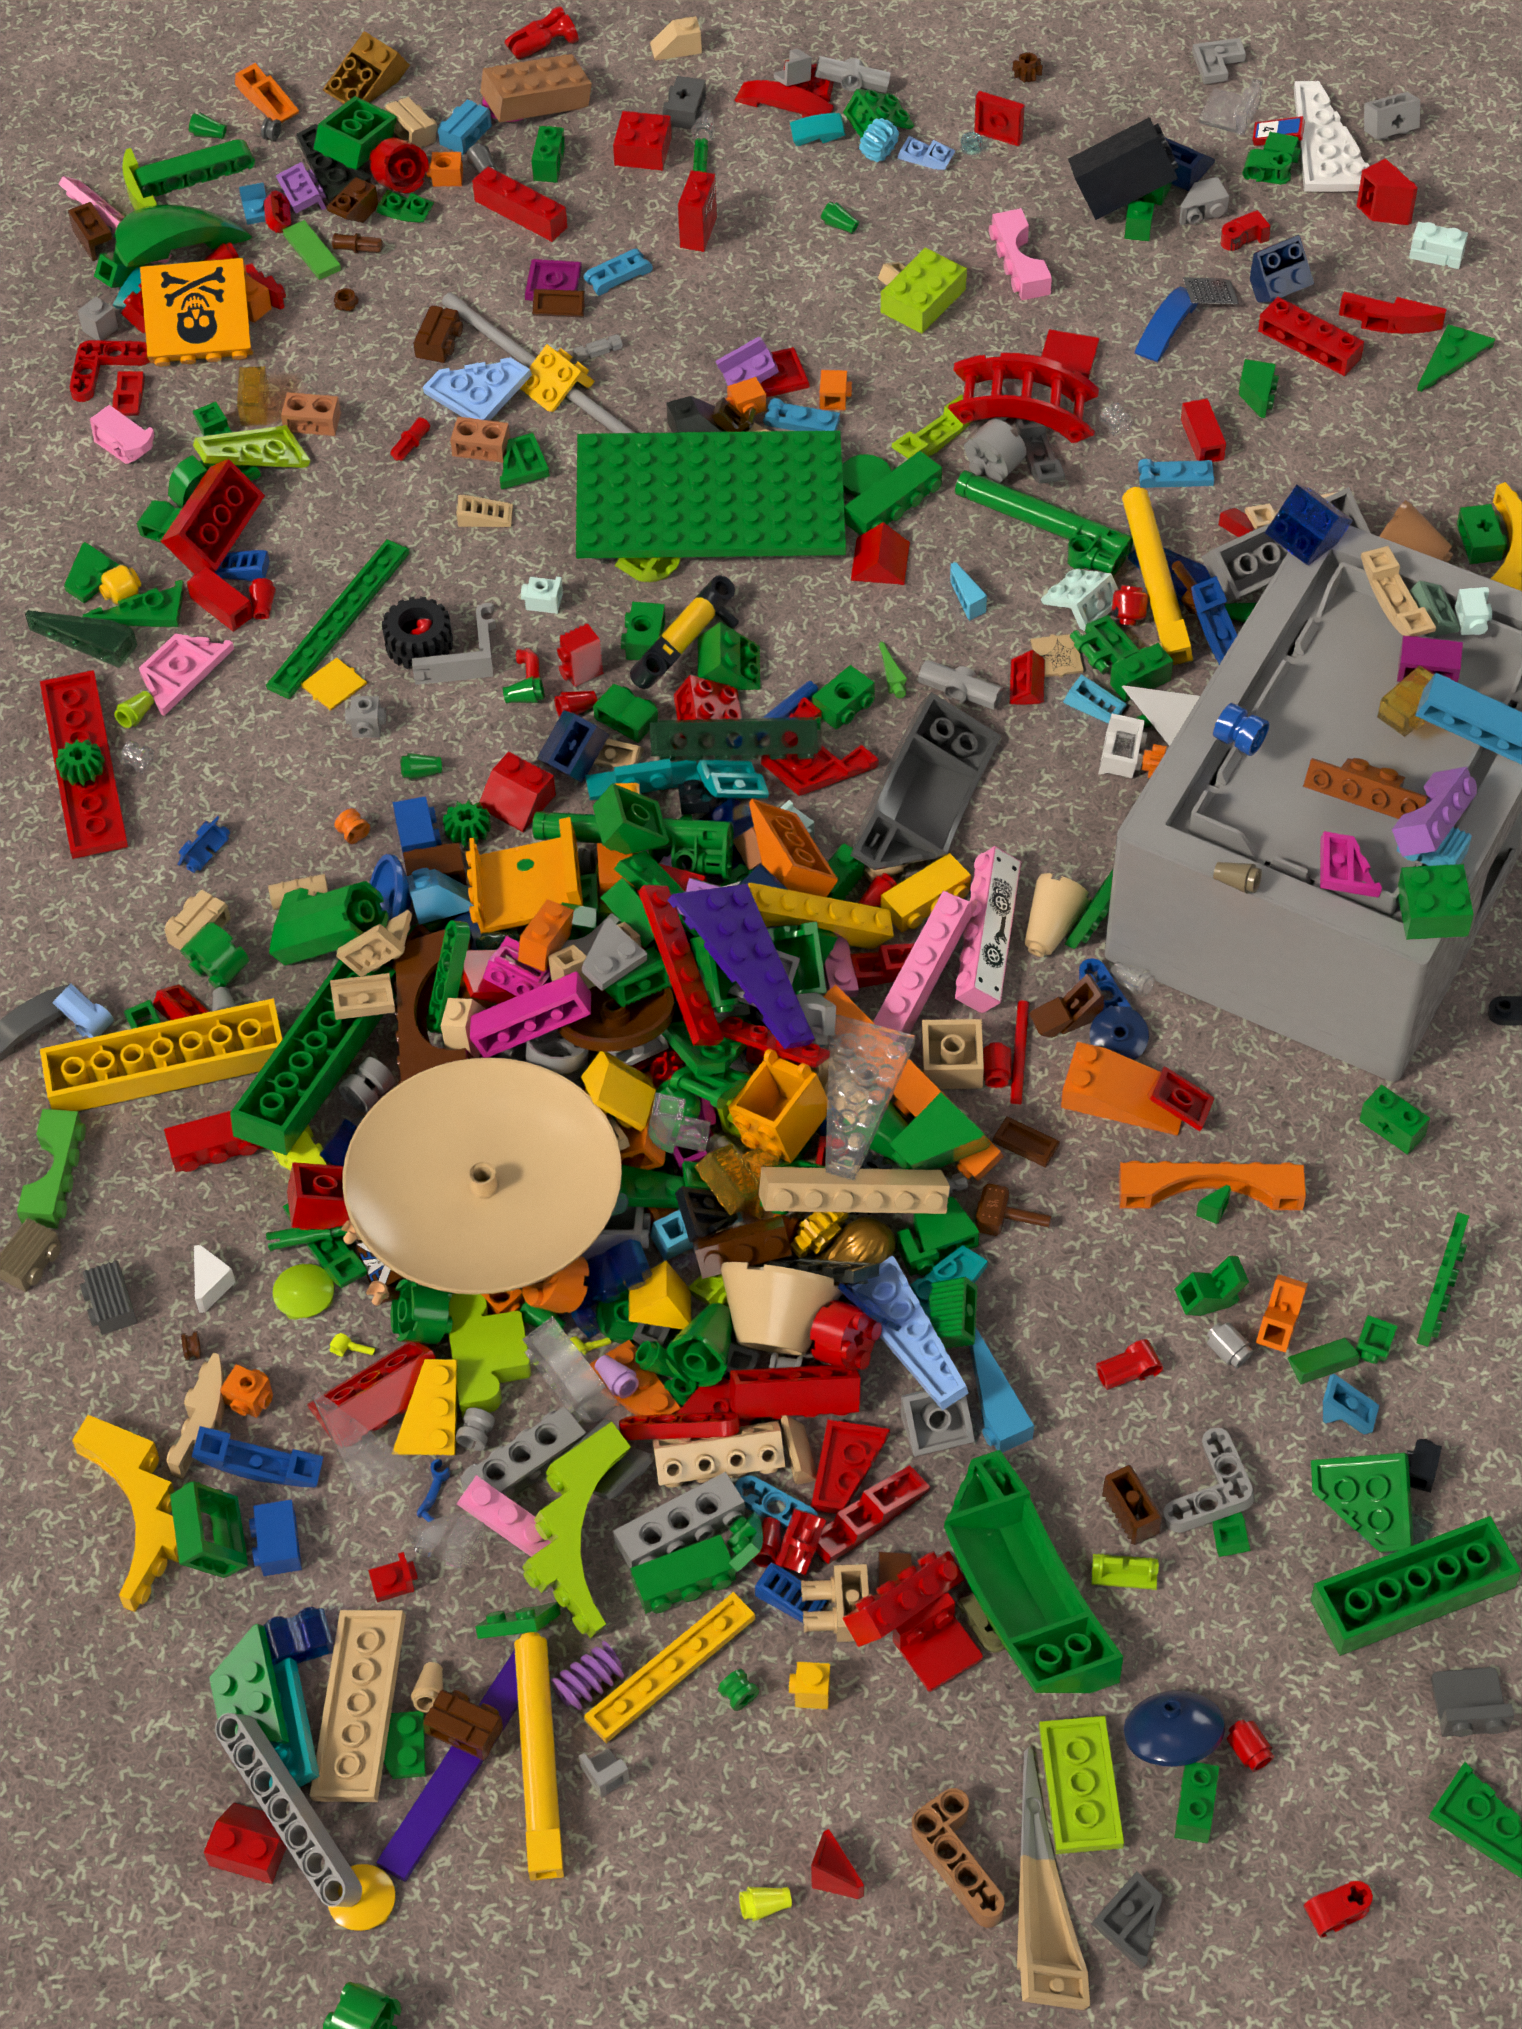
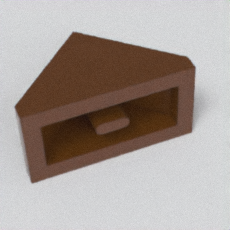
M1086 974L1062 998L1073 1021L1061 1033L1066 1034L1092 1023L1095 1017L1103 1011L1105 996L1091 974Z

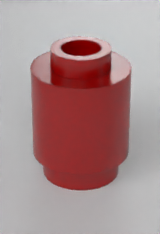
M1000 1042L990 1043L983 1048V1080L985 1085L990 1088H1003L1008 1085V1080L1011 1078V1049Z
M1242 1719L1228 1729L1230 1734L1226 1739L1243 1765L1250 1767L1252 1772L1264 1768L1274 1759V1755L1271 1752L1272 1746L1254 1721L1246 1722Z

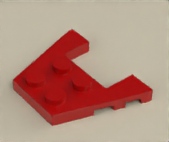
M805 697L798 703L795 713H791L781 733H777L761 756V764L794 793L802 796L879 766V759L863 745H860L843 759L839 760L810 736L805 730L821 719L822 713L820 709Z

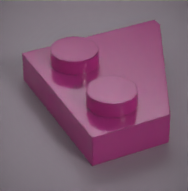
M1324 831L1320 839V888L1378 898L1382 887L1379 882L1375 883L1369 873L1371 866L1366 857L1361 854L1360 846L1355 837Z

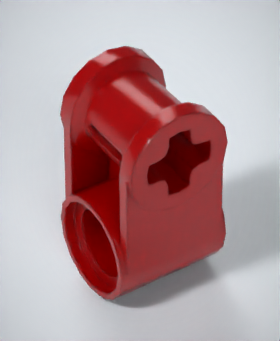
M1355 1880L1332 1891L1321 1893L1308 1900L1303 1906L1319 1937L1324 1938L1327 1937V1932L1334 1930L1336 1933L1345 1926L1367 1916L1373 1900V1894L1367 1884ZM1352 1895L1356 1900L1362 1899L1360 1906L1356 1901L1349 1902Z

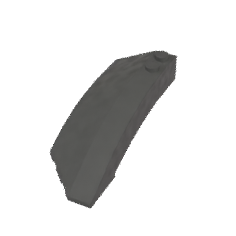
M931 692L918 706L880 780L861 823L850 856L873 870H880L948 855L949 847L960 820L1001 735Z

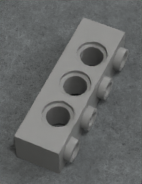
M564 1406L558 1411H551L543 1417L540 1423L531 1429L527 1428L521 1431L515 1440L506 1446H500L493 1450L487 1459L479 1464L476 1463L469 1466L463 1475L460 1476L462 1489L465 1492L477 1475L509 1499H512L547 1475L546 1471L550 1464L568 1452L587 1434ZM547 1439L555 1440L550 1445L542 1444ZM520 1457H528V1458H530V1459H529L528 1461H526V1462H517V1461H516V1460H517L518 1458H520ZM497 1474L503 1475V1477L499 1480L490 1479L492 1476Z
M724 1472L613 1530L614 1543L628 1567L632 1568L683 1549L695 1541L707 1540L713 1536L715 1530L723 1526L731 1527L737 1519L745 1515V1502L727 1473ZM706 1508H713L716 1510L712 1514H705L702 1512ZM677 1523L688 1524L684 1529L674 1527ZM652 1537L660 1539V1541L655 1544H649L645 1542L647 1539Z

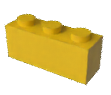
M948 853V855L943 856L881 895V908L890 910L892 923L901 932L909 928L915 929L926 917L930 916L943 891L962 899L965 898L970 891L971 874L951 853Z

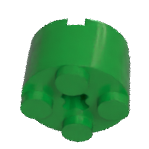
M207 922L180 950L181 954L190 961L188 964L189 968L200 977L204 973L210 977L208 981L214 988L226 987L250 961L241 946L236 948L231 942L233 938L212 922Z
M402 1279L395 1291H400L398 1300L393 1299L391 1304L390 1320L393 1334H399L400 1337L396 1339L400 1342L437 1344L444 1334H449L452 1330L453 1319L449 1315V1302L452 1293L422 1286L408 1279Z
M350 1981L343 1987L340 2002L335 2011L330 2012L325 2018L323 2029H397V2026L392 2025L394 2014L400 2016L401 2004L396 1998L362 1983L355 1984Z

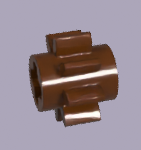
M1026 52L1019 55V61L1013 60L1012 71H1014V78H1019L1025 83L1036 81V75H1042L1043 65H1041V58H1037L1035 54Z

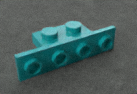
M670 759L614 767V771L585 775L590 801L598 800L612 783H638L640 793L677 788L678 784H684L687 780L695 779L700 781L696 759L670 762Z

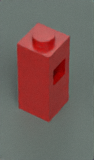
M1208 398L1182 403L1181 422L1197 461H1223L1225 458L1226 441Z
M208 567L193 575L186 582L190 598L234 632L253 617L250 600Z

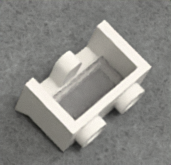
M1111 714L1098 774L1111 773L1132 778L1135 770L1140 771L1143 754H1139V748L1144 749L1147 739V733L1143 732L1144 720Z

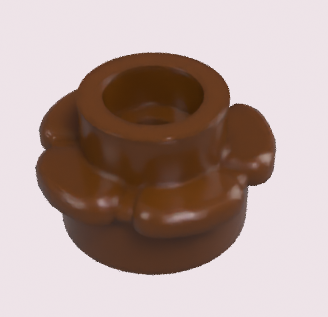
M348 288L340 289L335 294L334 306L340 311H351L359 303V299L355 296L353 290Z

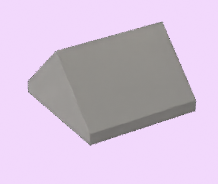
M925 1390L901 1396V1418L914 1457L975 1442L966 1395L943 1411Z

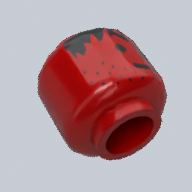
M1121 585V589L1114 592L1111 614L1115 618H1120L1119 624L1136 626V620H1143L1146 617L1148 595L1142 592L1143 588Z

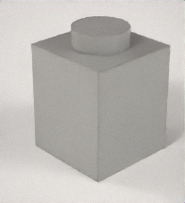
M96 296L78 310L82 331L95 340L103 341L118 329L114 308Z

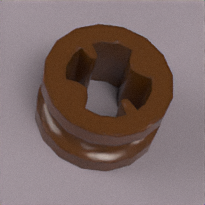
M193 1331V1334L190 1336L186 1335V1333H181L185 1361H189L193 1356L201 1359L198 1331Z

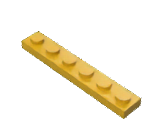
M732 1592L584 1715L585 1721L607 1744L755 1620V1613Z

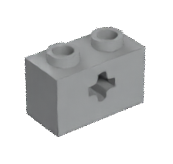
M1409 92L1364 103V131L1377 140H1385L1394 134H1407L1410 130L1420 128V99Z

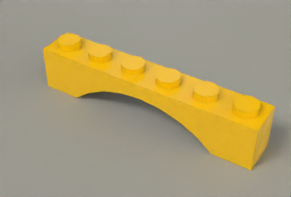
M748 883L766 927L817 922L818 928L829 930L842 936L850 946L874 949L894 936L889 909Z

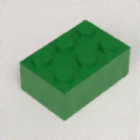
M354 96L318 123L314 150L322 153L325 157L333 158L343 163L348 168L357 170L370 159V153L382 141L393 138L397 116Z

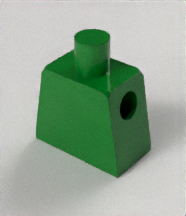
M948 1197L946 1214L913 1213V1226L922 1251L925 1252L936 1248L939 1252V1261L945 1259L962 1245L968 1249L979 1247L980 1232L955 1198Z

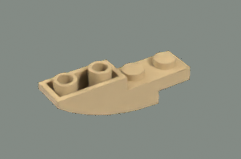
M216 1353L212 1354L208 1362L203 1363L195 1387L190 1388L185 1396L184 1405L189 1418L186 1419L182 1426L181 1437L178 1443L172 1445L167 1454L166 1460L171 1475L181 1479L184 1478L194 1459L192 1453L199 1426L218 1431L221 1428L225 1404L220 1388L225 1382L219 1354Z

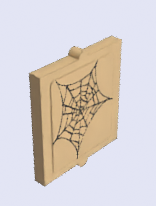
M1051 634L1050 637L1033 638L1030 640L1032 649L1045 659V677H1063L1067 674L1083 673L1080 653L1074 647L1070 634L1059 636Z

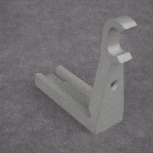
M483 603L476 608L480 651L412 658L415 685L494 676L489 631L496 629V622L492 618L488 620L482 618L485 613L491 614L494 612V604Z

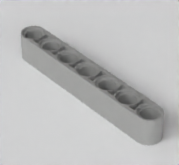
M225 1713L220 1716L215 1725V1733L218 1740L320 1900L330 1907H352L356 1905L362 1896L360 1881L257 1721L252 1716L236 1713ZM238 1724V1732L235 1734V1727ZM255 1750V1759L252 1761V1753ZM272 1776L273 1783H272V1786H271V1788H270V1787H269V1780H270V1777ZM289 1803V1805H290V1811H289V1814L287 1815V1814H286V1807H287V1804ZM305 1830H306V1831H307V1839H306V1842L304 1843L303 1835H304V1832H305ZM324 1857V1859H325V1866H324V1869L322 1870V1869H321V1860H322V1858ZM340 1885H342L343 1893L341 1897H339L338 1895V1889Z

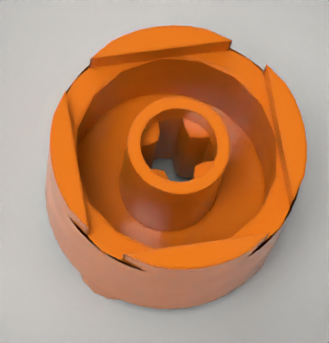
M581 1255L577 1260L556 1274L532 1285L522 1287L525 1301L532 1307L555 1313L574 1312L582 1303L588 1286L583 1285L584 1275L589 1276L587 1261Z

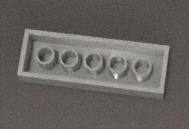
M1348 487L1212 549L1201 556L1210 577L1217 576L1227 599L1225 604H1229L1268 586L1304 525L1313 514H1321L1370 533L1350 488Z

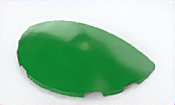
M165 204L148 206L129 213L118 224L114 237L117 242L115 250L120 260L128 268L168 259L173 249L205 243L210 249H213L223 243L226 245L229 242L235 244L247 241L252 238V235L231 220L213 212L196 207Z

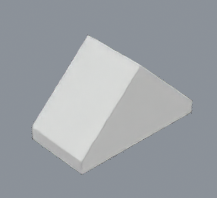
M194 1245L195 1301L199 1313H203L235 1283L232 1268L201 1245Z

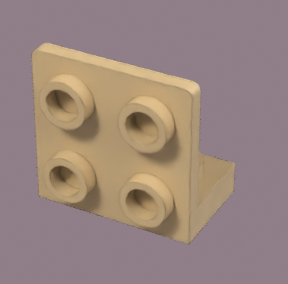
M406 910L387 922L386 928L378 924L339 947L336 956L360 977L371 971H377L391 959L395 960L403 954L406 937L410 930L412 913Z

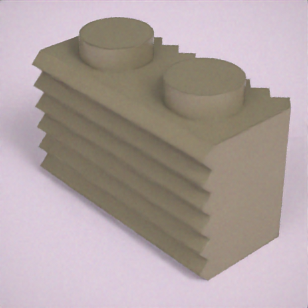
M27 1218L0 1252V1279L24 1292H27L31 1285H36L40 1281L43 1269L49 1261L53 1262L59 1256L61 1243L57 1233Z

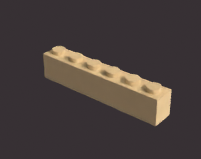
M762 1167L758 1195L765 1211L946 1214L950 1185L942 1170Z

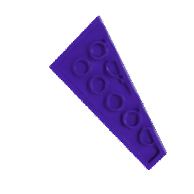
M748 884L672 894L667 901L673 908L678 907L686 917L684 921L690 930L695 928L705 941V949L731 982L736 981L745 992L743 997L749 1004L754 1003L763 1015L762 1021L784 1049L810 1045L815 1040Z

